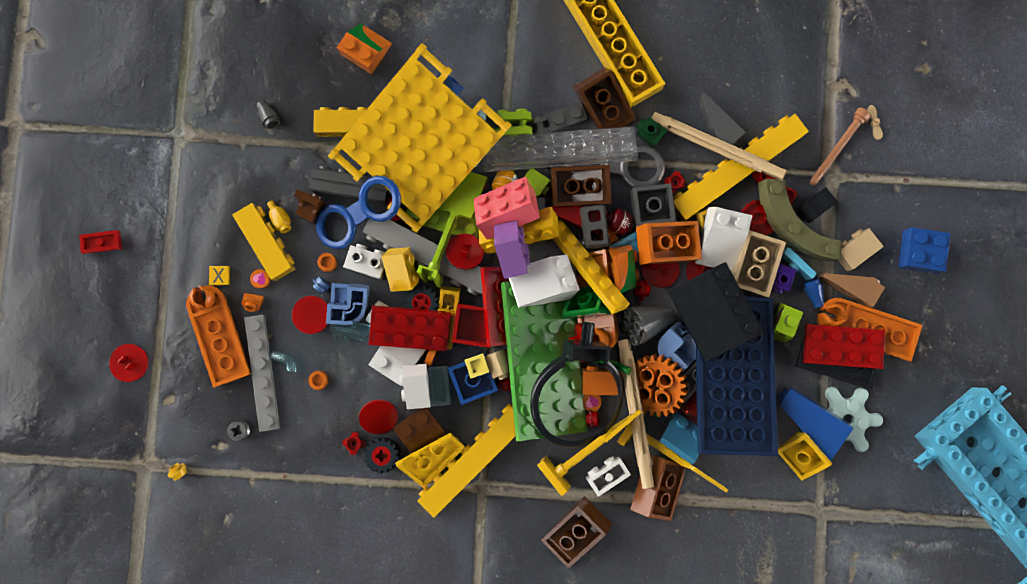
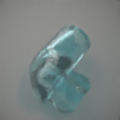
M272 352V360L287 364L286 371L293 373L296 371V367H298L296 360L286 353Z

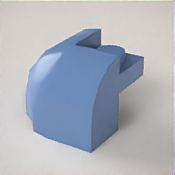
M333 282L331 286V302L327 304L326 324L352 325L360 321L367 313L369 286L357 283Z
M680 322L675 323L659 340V356L663 354L664 360L671 357L672 363L678 362L676 367L683 368L682 371L696 359V344L688 329Z

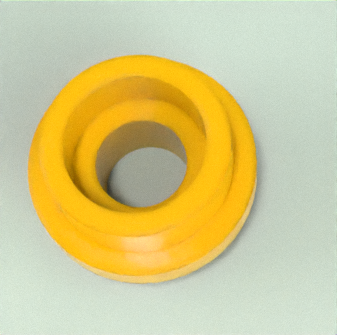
M184 463L174 464L169 468L167 476L174 481L180 479L187 473L186 465Z

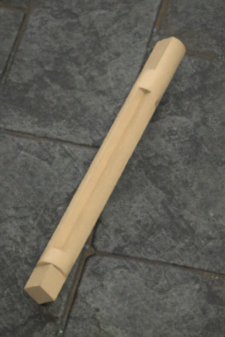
M657 112L652 116V119L663 128H666L667 131L760 173H765L782 181L787 170L771 164L765 159Z
M629 339L620 340L618 344L621 364L632 369L629 375L622 373L629 415L638 409L642 412L631 421L642 489L654 487L651 470L652 464L633 351L631 350Z

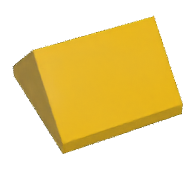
M797 431L778 448V454L801 480L832 465V462L804 432Z

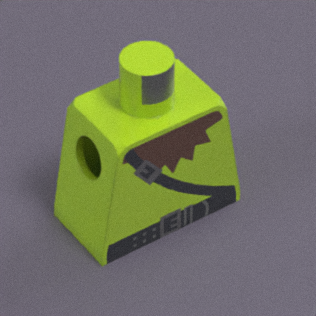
M778 302L773 315L774 340L785 343L795 336L803 312Z

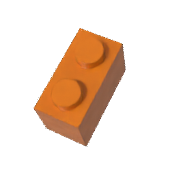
M587 365V368H582L583 395H618L616 382L607 369L598 368L596 365Z

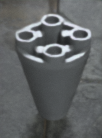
M630 306L624 309L621 329L627 333L632 345L636 346L645 343L673 325L678 319L677 312L673 307Z

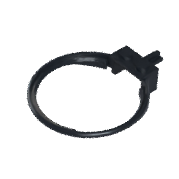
M583 322L581 340H564L562 355L543 369L532 389L530 409L536 428L547 440L562 447L586 446L599 436L606 434L616 422L622 408V378L617 368L609 361L610 346L601 341H593L594 323ZM601 360L603 366L613 376L618 390L617 407L611 421L599 434L596 433L583 440L567 441L552 435L545 428L539 414V397L543 386L552 375L566 366L565 362Z

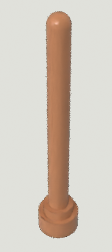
M864 108L856 110L853 118L854 121L811 178V185L814 186L819 182L857 128L867 123L871 117L869 111Z

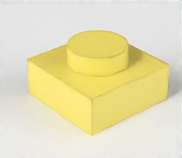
M484 354L465 359L470 378L490 372Z

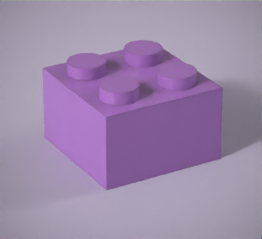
M517 220L494 225V246L504 279L528 274L527 266L530 265L529 248L524 241L523 227L518 226Z

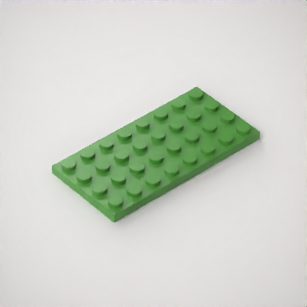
M502 282L501 290L516 441L545 438L538 431L532 419L530 409L532 389L543 369L562 355L564 340L575 336L576 318L562 316L567 300L518 308L510 282ZM580 361L565 362L566 366L552 375L541 390L538 405L540 418L545 428L554 436L587 432L586 412L583 407L584 395L582 394Z

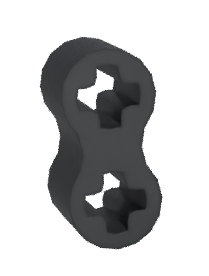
M825 187L797 209L805 220L811 223L838 201L828 188Z

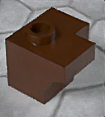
M297 189L293 195L298 200V208L295 214L316 225L319 212L326 206L322 202L323 198L314 193L310 195Z

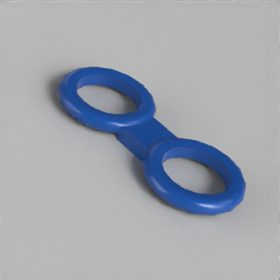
M376 175L368 178L362 184L359 191V200L348 208L339 204H331L324 207L316 219V231L319 239L331 249H342L354 240L356 228L362 222L369 218L378 222L392 219L398 213L401 206V194L398 186L388 177ZM378 183L387 186L392 195L391 207L383 214L374 212L368 203V192L373 185ZM332 212H338L343 215L348 224L346 237L341 241L330 239L324 228L326 217Z

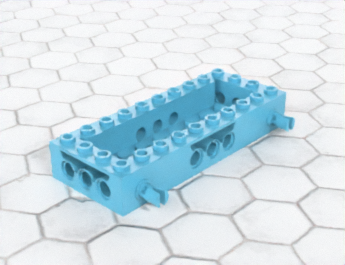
M1001 385L993 394L988 388L972 387L914 436L925 448V451L914 459L913 462L918 463L917 467L923 470L935 460L1027 569V434L1000 404L1011 395V392H1005L1007 390L1005 386ZM969 437H972L974 439V445L972 447H968L967 445V439ZM995 467H998L1000 475L995 478L992 471ZM1021 498L1026 500V505L1023 508H1020L1018 504ZM1027 576L1017 584H1027Z

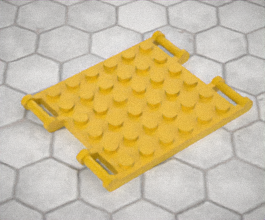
M423 43L419 45L398 73L328 154L331 160L337 161L354 176L353 179L356 182L366 172L372 176H386L393 180L399 188L401 202L420 218L417 223L401 208H399L396 214L412 228L411 230L414 233L418 232L512 126L511 123L505 122L493 111L483 98L472 109L443 82L453 70L450 67H445L427 50V46ZM421 55L441 73L439 77L418 60ZM480 110L501 128L498 132L477 114ZM341 150L345 151L362 168L358 171L339 154ZM392 202L388 205V210L390 209Z

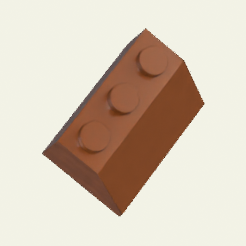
M650 454L654 487L642 489L641 477H639L630 510L650 518L671 521L686 467L673 460Z

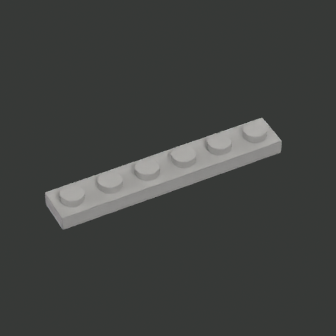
M265 315L244 317L259 432L280 429Z

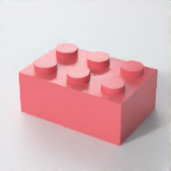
M527 177L515 180L473 199L476 225L487 240L494 237V225L517 220L518 226H522L540 218L536 193Z

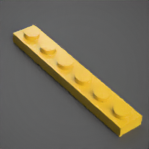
M561 219L558 220L559 236L552 238L555 243L568 256L570 262L612 314L627 309L630 303Z

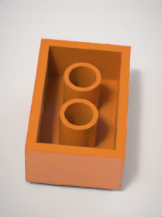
M698 221L646 223L636 226L639 265L691 262L702 259Z

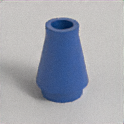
M819 278L804 282L805 287L803 289L811 300L813 307H822L825 303L823 283L820 282Z

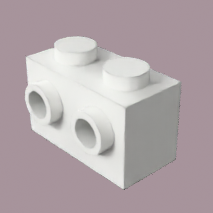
M357 244L356 247L350 245L343 267L383 280L385 268L381 256L385 252L376 249L374 252L367 250L368 247Z
M427 364L403 366L402 374H399V384L404 388L401 391L402 402L406 401L407 409L431 407Z
M618 456L609 457L604 461L605 465L599 469L596 466L587 472L588 476L586 479L598 497L631 475Z

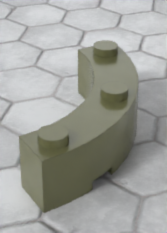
M765 179L758 183L760 203L764 207L767 215L766 219L782 241L786 242L793 250L801 252L812 259L829 262L841 259V240L826 238L815 233L795 214L787 196L785 180Z

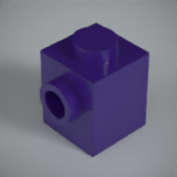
M779 264L771 292L780 295L789 292L796 269Z

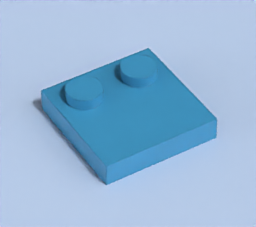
M676 412L672 416L659 442L690 464H693L699 456L697 426Z

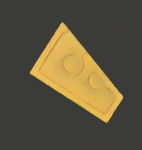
M448 433L397 461L395 464L396 467L425 488L465 446L453 434Z

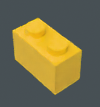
M410 247L388 249L381 256L391 292L412 290L418 284L419 275L415 270L414 255L411 254Z

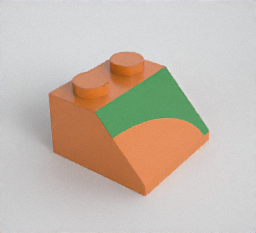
M360 23L345 34L337 49L343 57L372 75L392 43Z
M631 245L609 247L613 284L621 293L637 287L636 280H639V271L635 269V262L638 261L637 251L633 250Z

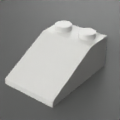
M708 207L700 239L702 259L696 260L695 264L714 268L726 262L732 272L748 236L752 215L719 207Z
M567 255L553 256L532 262L527 266L528 274L509 278L518 308L570 300L580 290Z
M380 346L368 365L400 385L399 374H402L403 366L417 365L426 350Z

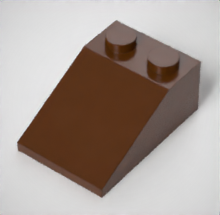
M604 67L573 87L583 107L604 139L636 120L610 69Z
M610 165L553 167L550 169L552 207L611 204Z
M429 407L418 409L393 428L411 453L448 434Z
M584 496L541 541L569 569L608 533L612 523Z

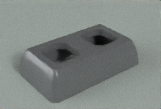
M605 205L581 207L579 210L585 249L592 250L610 247ZM600 211L601 220L589 222L588 212ZM601 229L604 239L592 241L590 232Z

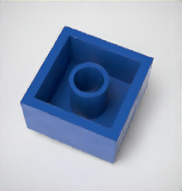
M913 227L903 230L898 268L934 274L946 272L951 233Z
M465 362L448 368L461 405L498 391L491 372L470 378Z

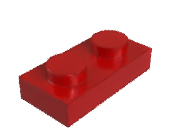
M119 230L79 235L81 254L122 250Z

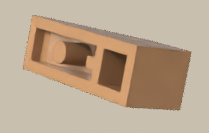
M829 273L818 276L819 280L855 302L870 308L875 306L885 289L880 284L881 282L874 277Z

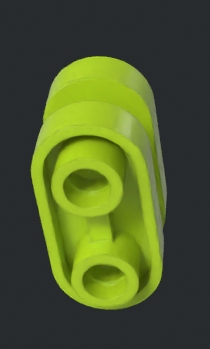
M521 108L515 112H509L505 109L497 111V114L505 122L519 124V126L510 127L500 139H520L533 136L532 127L526 126V123L532 121L531 112L527 111V109Z

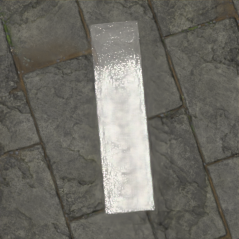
M634 126L551 132L542 135L538 133L515 137L502 136L483 157L484 172L637 161L638 154Z

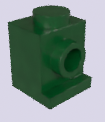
M650 117L647 120L642 119L636 127L639 129L636 136L652 148L657 145L667 132L666 128L660 126ZM650 127L654 132H649L647 128Z

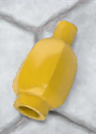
M273 200L267 203L270 209L269 219L274 229L282 234L291 230L289 215L284 208L276 206Z

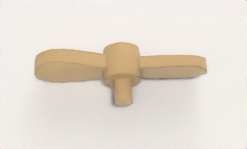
M870 105L867 111L871 114L870 126L873 127V137L876 140H880L883 137L879 126L880 119L877 118L876 108Z

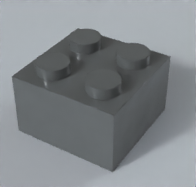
M671 183L632 188L630 196L635 229L636 226L646 223L676 222Z

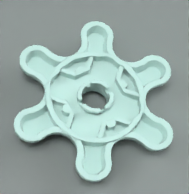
M828 387L825 391V397L829 401L828 410L842 419L846 414L852 416L850 424H852L853 430L846 440L852 442L856 451L865 452L869 447V443L864 436L865 430L869 427H880L883 424V417L879 413H869L865 410V401L869 397V393L865 388H857L852 397L844 398L836 387Z

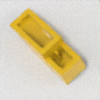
M442 286L437 311L451 313L447 349H452L457 304L460 302L461 288Z

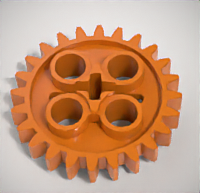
M656 354L651 355V358L649 355H646L635 363L641 405L644 413L648 410L650 411V416H653L655 413H657L658 417H661L663 413L665 416H668L670 412L675 413L677 408L679 409L683 406L681 402H685L687 399L683 395L689 393L688 390L684 389L689 383L683 382L687 375L680 374L683 368H676L678 362L671 364V357L664 360L663 354L658 359ZM646 370L651 372L652 378L647 376ZM664 375L669 376L671 382L666 381ZM643 389L649 392V396L644 393ZM662 393L668 397V401L663 399Z

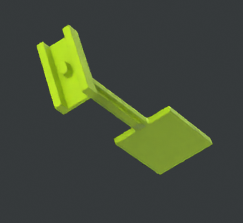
M470 172L439 207L441 210L451 214L432 262L429 263L428 267L422 265L418 267L417 273L424 283L433 279L436 286L441 288L443 279L439 274L440 262L458 217L463 216L472 219L475 212L473 199L482 195L488 177Z

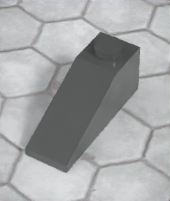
M705 93L701 95L698 102L710 135L733 145L745 131Z

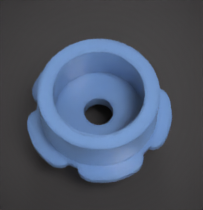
M321 276L313 279L315 283L313 285L314 289L319 293H327L331 287L330 284Z

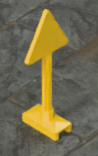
M638 409L619 421L606 434L596 438L566 462L555 466L546 455L537 466L561 496L564 495L571 487L564 478L568 470L602 444L608 442L642 412Z
M631 422L617 441L622 446H625L633 437ZM647 434L649 445L727 493L729 489L692 466L664 444Z

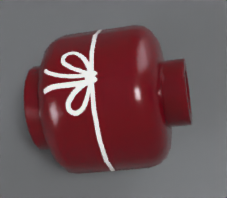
M620 208L607 213L608 230L615 232L619 236L631 232L635 223L632 214Z

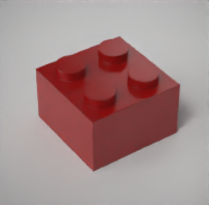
M457 304L452 343L491 348L487 347L484 307Z

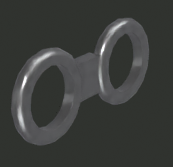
M580 138L568 146L563 157L564 167H573L571 164L573 152L582 146L592 147L600 155V165H610V174L621 175L623 180L632 188L657 185L665 172V164L661 154L654 148L646 145L635 146L624 155L607 153L605 147L597 140ZM637 154L650 155L657 164L656 175L644 182L634 180L628 172L627 165L629 160Z

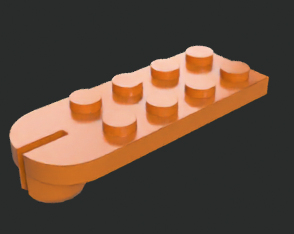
M603 249L588 252L612 281L609 250ZM578 272L576 278L578 287L590 286ZM616 313L578 318V323L589 322L595 324L593 341H601L610 346V349L615 346L618 340Z
M214 286L194 287L187 298L186 308L213 388L251 375L252 373L224 293ZM201 290L205 292L206 300H204Z
M842 298L829 299L820 307V311L833 314L835 318L829 317L825 313H819L817 315L818 325L885 330L884 354L912 362L922 329L921 324Z

